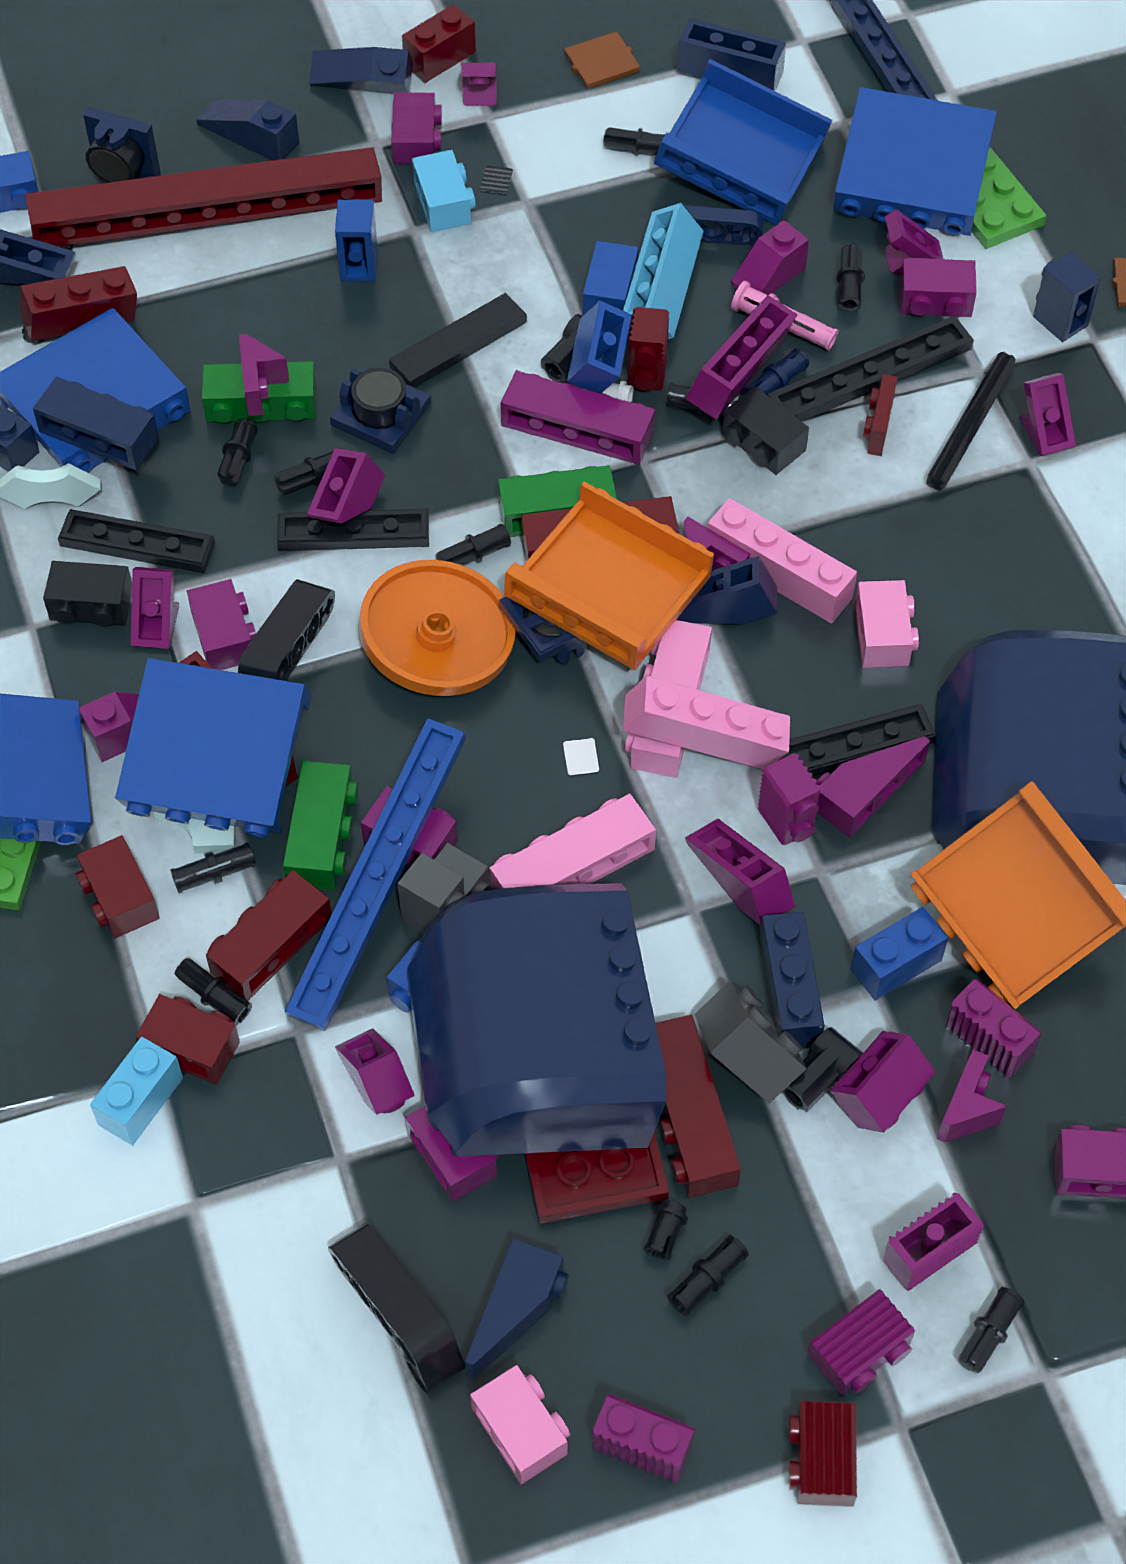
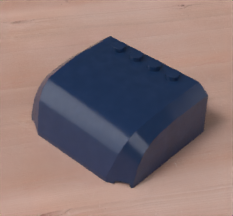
M1009 630L987 636L974 644L965 653L937 692L931 831L937 844L940 843L943 849H946L1017 795L1019 790L1033 781L1113 884L1126 885V636L1064 630Z
M621 883L535 885L476 892L454 901L439 912L423 932L406 974L427 1120L435 1131L440 1130L452 1146L451 1153L454 1157L649 1147L666 1103V1071L628 890Z

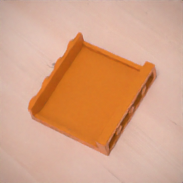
M584 481L580 488V500L526 563L521 566L514 562L505 572L504 595L629 668L636 670L709 580L714 553L707 550L702 544L692 542L676 533L668 525L660 524L642 514L639 509L628 506L613 498L605 490L595 488Z
M1033 781L921 868L910 873L916 881L910 887L925 906L930 902L935 905L941 913V916L936 919L941 928L951 939L958 935L967 947L962 954L977 973L984 969L993 981L988 988L1004 1002L1010 1003L1014 1009L1126 927V899Z

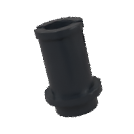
M664 1199L660 1206L655 1207L654 1213L657 1216L647 1244L644 1246L646 1253L649 1254L653 1250L651 1256L662 1260L671 1259L672 1250L681 1225H686L688 1222V1217L685 1215L687 1212L685 1206L678 1202Z

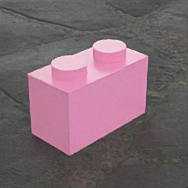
M905 580L858 582L855 610L862 668L909 666L912 651L918 650L919 636L917 627L911 628L910 619L914 618V598L912 595L907 596Z
M518 1365L470 1394L472 1410L521 1485L568 1455V1441L566 1438L570 1436V1432L557 1412L549 1414L541 1402L545 1395L539 1383L532 1374L525 1377Z

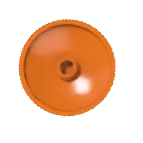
M442 560L412 561L386 571L368 589L363 599L359 616L360 640L372 664L394 683L411 691L432 696H454L469 693L495 679L509 660L516 631L499 608V600L504 598V595L491 581L468 567Z

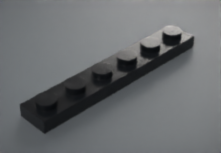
M954 315L772 391L767 395L800 421H804L872 392L873 388H880L883 374L898 376V381L972 350L974 339Z

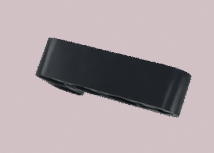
M296 579L245 648L239 662L238 673L288 681L289 675L330 617L335 602V591Z
M366 1222L328 1246V1251L336 1266L400 1348L412 1376L426 1394H429L465 1369V1363L458 1344L446 1321Z

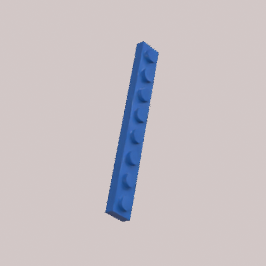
M427 718L284 1011L289 1017L326 1031L466 740L464 732Z

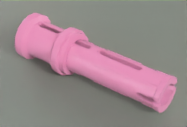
M743 281L733 297L731 310L734 312L741 310L750 315L757 306L748 302V300L751 299L760 304L767 295L752 288L750 282ZM773 293L769 294V296L780 302V299L777 298V295ZM786 306L798 315L795 321L815 330V332H811L793 323L789 332L830 351L837 339L839 330L833 329L808 315Z

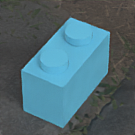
M453 150L412 158L413 181L430 232L471 224L470 209L476 207L474 193L471 187H465V183H467L463 163L456 162Z
M141 1036L90 1104L98 1126L133 1146L183 1079L177 1057Z

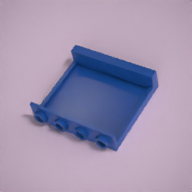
M709 59L703 77L670 133L666 132L654 164L745 210L757 212L763 219L777 225L819 151L832 123V119Z
M860 87L835 190L833 211L841 212L851 217L863 216L874 218L886 223L885 216L897 209L923 229L929 228L945 231L951 235L963 234L971 236L997 111Z
M114 308L0 371V406L10 407L16 415L32 424L35 437L61 467L69 463L87 473L108 459L40 433L38 430L33 407L55 377L69 382H78L87 389L100 394H109L118 401L134 407L145 408L154 414L157 430L173 421L179 420L184 414L191 411L185 385Z
M147 658L115 799L126 807L127 813L136 816L150 817L151 812L166 814V820L181 824H189L191 818L205 821L204 826L215 830L228 831L229 825L242 827L245 834L260 838H268L269 832L281 834L282 828L278 824L298 727L302 709H309L312 694L305 684Z
M0 693L1 839H15L22 843L47 841L55 842L59 845H70L74 843L80 844L91 824L78 700Z

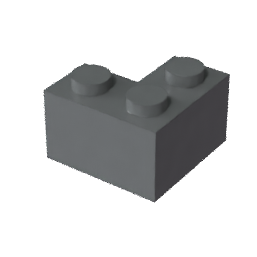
M449 843L444 846L435 859L421 853L397 883L402 923L423 934L438 913L454 901L476 892L491 890L488 866Z
M730 980L694 1015L709 1052L770 1104L807 1069L799 1054L803 1048L787 1031L780 1034L771 1027L773 1021L761 1009L764 1006V1002L750 987L746 986L742 990Z

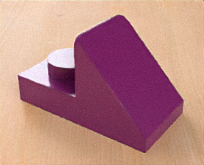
M461 63L463 104L465 106L496 105L497 64Z
M897 209L885 216L888 227L887 239L890 243L885 248L891 273L901 274L904 258L943 259L939 240Z
M241 334L239 335L248 416L262 415V399H269L267 385L289 382L287 360L283 355L249 335Z
M1055 373L1023 382L1029 413L1019 415L1020 421L1039 455L1043 456L1075 447L1076 442L1064 375Z
M687 517L683 521V537L692 542L702 544L707 550L714 553L712 570L750 559L749 552L692 518Z
M135 567L132 569L131 646L169 649L179 610V602H174V570Z
M972 1050L942 1121L937 1137L938 1140L948 1142L1001 1123L1006 1106L983 1096L991 1077L990 1073L984 1071L989 1058L988 1055Z

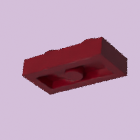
M883 374L880 389L873 388L869 410H875L874 417H866L863 438L870 439L867 454L882 456L898 376Z

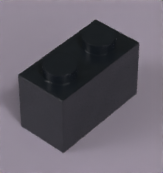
M754 386L724 410L722 434L725 435L731 444L739 446L752 456L759 466L766 467L777 475L806 451L809 427Z
M52 560L43 596L49 620L64 624L79 622L92 623L103 627L111 625L126 626L132 598V580L128 566Z

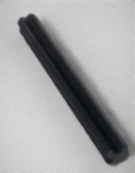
M1006 352L997 354L928 473L926 482L929 487H934L937 490H942L946 487L1011 374L1016 361L1013 355H1008Z

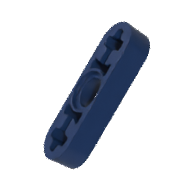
M683 205L703 230L701 242L754 245L763 234L764 221L757 212ZM716 222L719 223L721 226L718 228H709L706 227L704 223Z

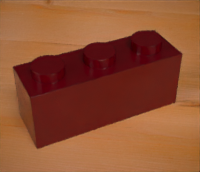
M126 266L20 286L19 314L30 341L66 335L111 308H114L126 322L135 321L137 291Z
M294 870L284 879L275 881L268 889L263 900L255 907L246 909L239 917L234 928L226 935H220L212 942L206 954L210 973L215 978L220 976L225 978L226 985L249 1001L328 923L332 915L329 898Z

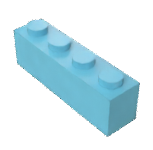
M681 203L652 212L623 311L629 314L633 313L635 307L666 309L670 312L668 339L674 338L703 235L702 228Z

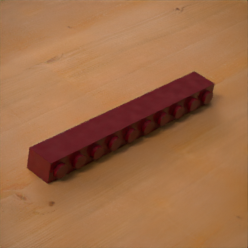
M374 147L27 193L25 197L33 239L55 246L334 209L337 208L338 200H374V203L382 202V176Z

